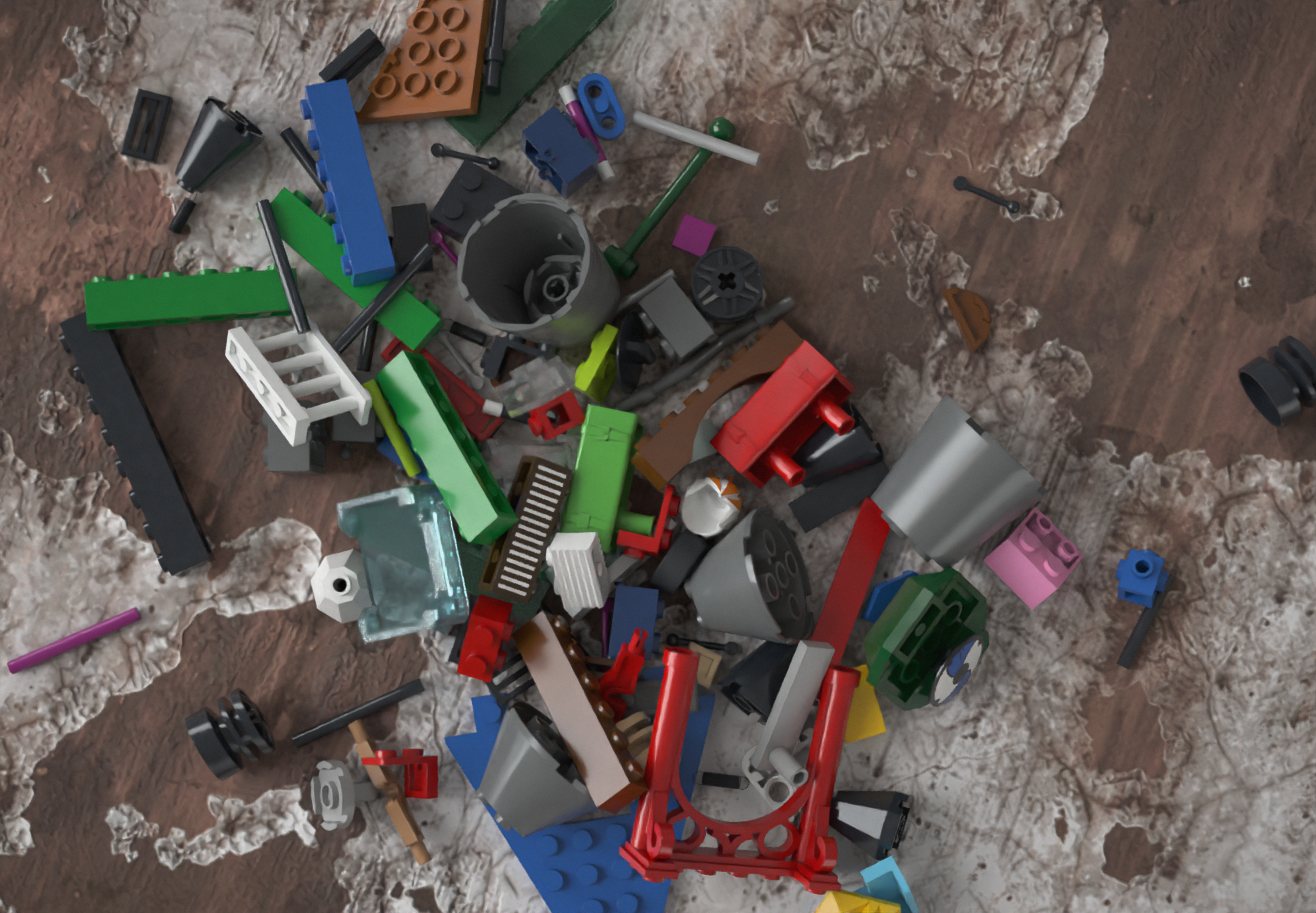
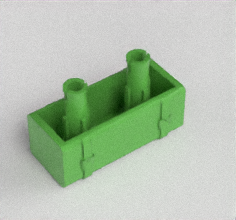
M588 404L585 421L581 427L580 433L582 435L571 478V489L567 496L564 512L561 515L560 520L562 522L559 533L597 532L601 550L605 554L616 555L618 546L616 542L619 530L649 537L653 536L656 524L655 516L626 511L635 471V465L631 460L638 452L634 446L642 439L646 422L640 415Z

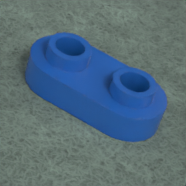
M598 73L586 75L579 82L577 91L580 103L592 130L602 140H615L623 134L626 121L614 90L605 76ZM592 88H598L602 92L598 98H591L588 93ZM605 119H612L615 122V126L612 129H605L602 123Z

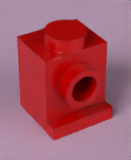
M572 389L562 391L528 410L531 417L527 419L532 433L536 437L542 436L544 441L553 439L585 421V415ZM548 411L555 414V422L551 424L546 415Z

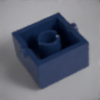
M553 106L522 131L520 150L539 170L538 175L540 179L547 180L559 195L566 200L596 176L599 156L597 154H599V150L590 138L585 137L583 139L575 130L577 127L575 121L566 111L560 113ZM544 170H547V171H546V173H547L546 176H543V175H542V172H543Z
M614 582V585H617L609 653L605 655V658L616 660L622 644H629L634 630L641 628L640 636L643 629L649 634L643 649L646 650L645 660L651 661V653L659 654L661 633L654 632L655 620L663 619L665 598L658 597L659 590L632 587L626 586V583Z

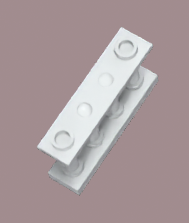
M308 316L311 331L300 335L297 333L295 324L293 331L257 341L252 338L250 339L242 327L228 330L225 356L292 447L306 442L307 429L311 422L350 411L361 426L367 424L369 411L372 407V398L369 391L362 387L320 333L317 324L312 322ZM299 344L305 352L303 355L275 363L267 361L262 355L263 353ZM315 366L322 374L321 377L290 386L286 383L284 384L279 378L281 375ZM331 388L340 398L308 409L303 406L301 407L296 400L297 398Z

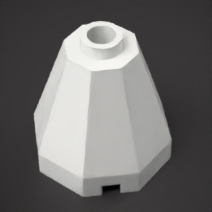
M355 549L325 556L311 579L317 609L343 624L371 617L386 593L380 564ZM341 580H345L347 583V587L343 592H340L342 589L339 585Z

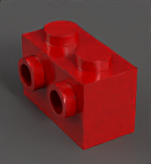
M483 594L479 595L470 616L456 673L490 683L495 670L502 671L507 656V651L502 650L504 641H510L515 622L509 621L513 603Z

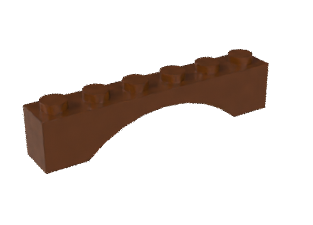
M783 319L774 327L769 323L765 325L754 336L758 341L750 349L746 345L741 347L730 358L734 364L727 370L722 366L718 368L707 379L710 386L703 392L698 388L694 390L683 401L686 408L679 414L674 410L670 412L658 424L662 430L654 437L650 433L646 434L634 446L638 452L631 462L659 491L672 481L692 460L694 440L699 424L707 410L723 396L738 388L766 382L784 363V359L789 354L791 355L803 342Z

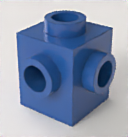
M1130 549L1127 560H1120L1115 579L1120 580L1118 599L1152 608L1157 591L1164 592L1169 572L1164 571L1165 559L1159 557L1157 553L1151 550L1141 549L1136 551Z

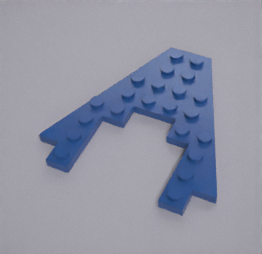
M665 666L643 669L644 680L663 679ZM506 692L501 693L503 697L507 695ZM715 693L699 695L700 712H692L688 716L680 756L679 779L682 790L689 802H691L695 785L694 781H696L697 777L695 772L699 769L715 704ZM492 695L471 698L476 732L444 738L445 744L475 791L480 787L508 706L507 703L500 708ZM650 716L651 723L653 725L655 716ZM671 792L669 793L667 813L679 807ZM639 799L629 804L631 813L566 824L561 823L529 835L527 838L522 837L514 828L507 831L501 827L494 819V815L497 812L492 806L484 804L551 913L664 912L671 879H664L662 883L646 881L619 854L620 846H625L626 841H631ZM686 818L673 825L675 839L681 840Z

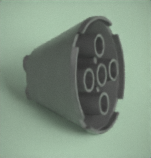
M761 507L752 510L694 565L691 577L685 579V590L688 597L694 600L698 611L697 620L702 630L711 629L717 632L787 645H797L800 640H807L810 636L813 626V612L807 613L806 596L812 595L807 569L790 529L783 520L776 521L770 515L773 514L772 509Z
M513 699L507 706L480 787L475 791L477 797L487 806H492L497 812L494 815V819L501 827L507 831L514 828L524 838L598 810L599 808L596 807L563 738L550 727L553 720L531 704L521 699Z

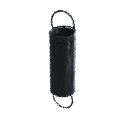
M185 197L168 227L170 231L174 232V235L175 233L180 235L197 205L189 198Z
M453 321L450 330H448L449 333L481 347L485 344V338L491 337L457 321Z
M704 771L702 784L698 785L740 789L741 777Z

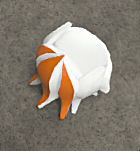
M710 469L705 479L698 478L687 486L686 492H677V496H681L679 512L681 513L683 523L682 533L688 529L693 534H700L708 538L719 535L724 530L729 531L738 521L743 496L738 497L739 491L736 485L732 483L733 475L721 479L714 476V469Z

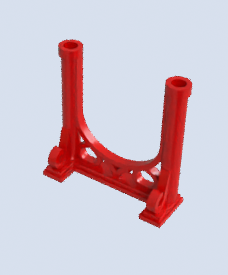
M665 647L662 663L665 664L643 776L648 790L639 796L631 841H626L625 846H620L619 854L630 863V867L636 869L642 875L644 880L654 883H662L664 879L678 880L679 873H683L684 869H693L700 874L709 876L716 875V872L719 871L727 872L729 875L739 878H747L749 874H759L761 877L769 880H780V876L791 877L793 880L802 883L806 891L819 895L826 894L827 890L840 891L842 884L838 882V876L832 872L837 863L838 847L834 837H828L829 812L854 690L859 687L862 672L847 666L829 664L824 677L806 765L808 772L807 781L798 787L794 794L773 812L753 820L729 822L711 818L697 811L687 800L682 790L679 779V762L701 654L682 647ZM671 792L679 807L667 813L669 793ZM801 808L796 828L788 819ZM690 817L695 824L693 834L685 840L675 839L673 825L680 820ZM780 824L784 826L787 830L786 841L779 847H766L764 844L766 834ZM706 833L716 838L717 848L700 847ZM752 840L754 847L758 851L738 850L737 848L743 842Z

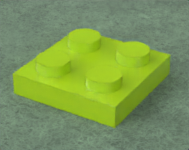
M606 324L603 331H599L595 335L591 344L592 352L586 362L584 361L579 365L575 373L576 382L574 386L590 400L600 405H603L618 377L616 355L620 330Z

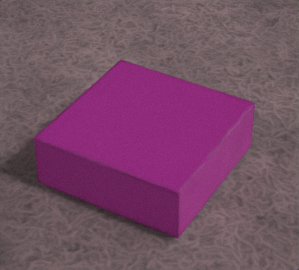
M685 214L672 247L700 258L707 252L717 226Z

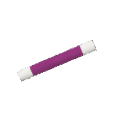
M571 85L563 86L558 92L570 116L575 121L580 136L583 139L585 137L590 138L599 150V154H597L599 156L597 170L602 181H608L615 177V174Z

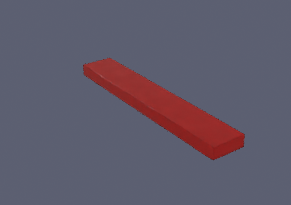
M865 498L862 501L810 641L828 642L835 649L830 664H840L890 530L889 524L880 516L883 511L869 498ZM824 679L816 695V701H820Z

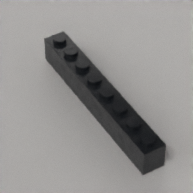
M86 311L59 323L63 333L59 334L60 341L67 353L72 352L77 363L73 365L75 375L81 384L86 383L91 394L87 397L88 404L95 416L100 414L105 427L101 428L102 436L109 447L114 446L119 457L115 459L116 467L122 478L128 477L132 486V490L129 491L130 499L137 510L142 509L147 520L143 522L144 530L150 541L156 540L160 549L157 559L162 570L165 573L170 572L171 576L179 577L216 560L114 330L89 331Z

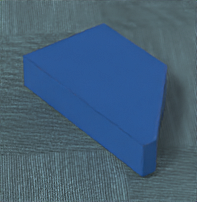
M906 570L901 576L875 585L860 618L875 624L907 578L918 576V573Z

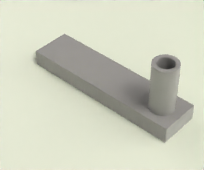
M800 640L750 761L757 770L778 771L793 787H800L808 779L807 770L792 756V753L835 652V649L828 642Z

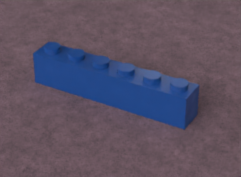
M346 79L305 86V99L300 100L303 120H310L312 130L308 131L309 144L312 151H318L320 161L316 162L317 175L320 182H326L328 192L324 193V201L327 212H334L336 224H332V231L336 245L342 244L344 255L340 256L344 276H350L353 287L391 280L395 275L396 265Z

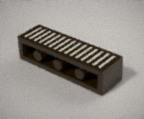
M522 455L507 498L519 520L492 543L477 586L478 589L528 605L529 599L533 597L537 589V576L541 565L546 561V550L552 531L557 528L560 521L559 511L563 499L571 489L572 481L570 478L573 470L537 456Z

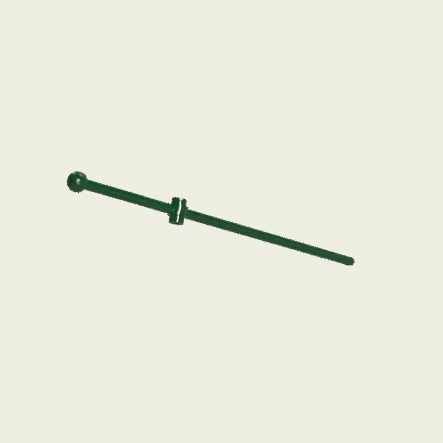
M717 117L709 126V136L727 142L733 139L736 132V127L724 117ZM700 147L623 248L618 249L611 244L605 249L603 254L616 277L621 276L628 281L635 275L640 266L639 263L633 260L635 253L707 162L713 151ZM536 359L502 404L517 407L550 363ZM492 417V418L490 419V421L487 423V425H486V426L484 427V429L481 431V434H482V433L488 428V426L495 420V417ZM507 419L503 421L484 444L476 438L473 440L480 453ZM438 487L394 543L396 551L404 552L442 504L443 496Z

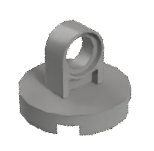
M324 760L317 764L316 768L320 770L319 776H314L311 780V799L315 815L322 814L325 822L320 825L328 831L347 828L353 819L355 802L378 799L377 788L374 787L372 781L353 783L348 768L340 760Z

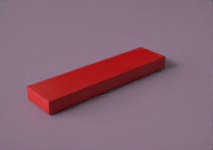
M395 337L382 351L380 356L389 363L402 350L413 351ZM423 348L419 353L427 359L466 429L484 444L505 419L482 413L485 400ZM492 417H495V420L481 434V431L484 429V427L487 425Z

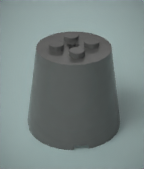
M520 194L495 204L496 208L483 218L481 222L477 219L472 225L460 249L457 278L463 299L481 321L506 333L558 350H574L591 344L595 335L599 331H603L606 324L611 325L619 306L620 289L613 269L581 217L565 202L545 194Z
M946 394L871 498L883 511L880 516L901 539H906L927 563L933 559L945 569L948 566L953 567L1043 499L1049 491Z

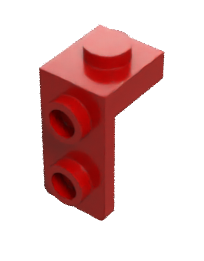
M667 484L654 538L619 530L616 544L621 550H624V556L638 560H644L645 555L661 559L663 550H669L673 530L668 528L671 516L677 517L681 501V496H677V490L674 485Z
M402 749V756H397V750H375V757H362V765H404V798H438V756L424 755V749Z

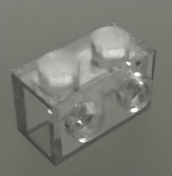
M542 355L510 371L509 374L512 378L495 388L508 413L513 418L546 404L574 388L575 385L571 379L569 368L561 361L559 355L547 361Z

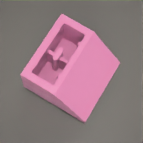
M1034 507L996 544L983 561L1033 610L1060 587L1084 555L1072 541L1068 540L1053 525L1047 516Z

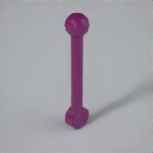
M433 231L430 234V241L434 245H439L457 266L458 257L444 242L443 234L440 231Z
M608 598L604 607L599 609L602 612V658L608 655L609 612L613 608V603ZM598 666L602 671H608L611 668Z

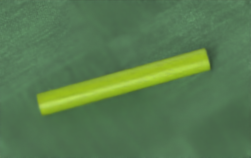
M375 380L366 381L362 384V387L369 391L372 398V407L409 477L420 473L422 470Z

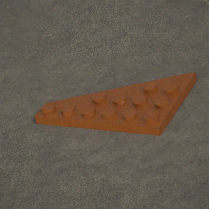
M419 0L416 11L411 14L406 23L409 28L398 46L393 45L380 67L379 75L368 88L371 92L360 112L355 111L358 124L367 125L477 114L491 0Z

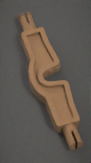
M359 719L348 725L358 744L355 748L361 760L362 757H375V750L380 749L374 738L369 737L361 722L362 720ZM364 765L374 787L385 792L388 799L385 809L397 828L405 846L411 848L419 866L432 860L422 841L425 837L409 808L407 798H404V791L388 765Z

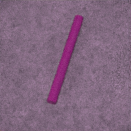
M134 607L7 662L8 668L12 674H16L142 619L138 608Z

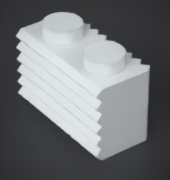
M597 532L556 533L552 544L547 547L546 561L548 566H553L555 572L554 591L557 595H561L563 606L566 609L569 607L572 609L575 607L579 609L582 607H598L600 609L604 607L611 591L610 579L608 578L607 567H605L606 562L602 555L603 550H601Z

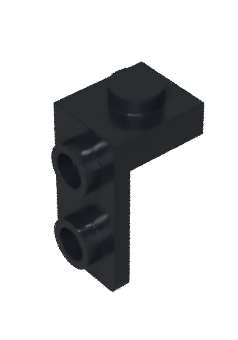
M507 333L505 338L498 335L495 336L492 348H486L483 353L480 368L484 369L483 376L500 383L511 351L559 367H563L565 361L562 357L558 356V349L539 344L538 349L525 345L527 339Z

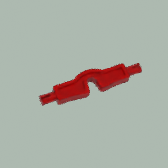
M641 628L634 630L629 644H622L612 669L604 673L598 681L600 684L598 691L602 699L612 708L615 715L612 719L615 724L621 721L627 704L624 700L611 693L633 694L639 672L645 660L646 650L643 649V646L649 634L643 629L640 636Z

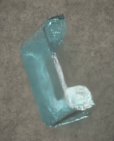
M435 484L405 486L336 504L339 528L348 537H358L372 605L365 607L358 619V628L364 643L452 626L467 621L469 606L450 511L444 506L443 496Z

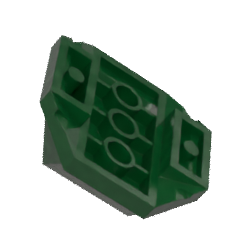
M950 566L942 572L908 577L863 639L869 669L866 682L903 711L922 708L930 704L929 693L936 677L935 672L930 667L945 647L950 650L955 649L966 638L976 634L980 635L984 640L982 655L989 647V632L985 630L987 621L986 598L961 573Z

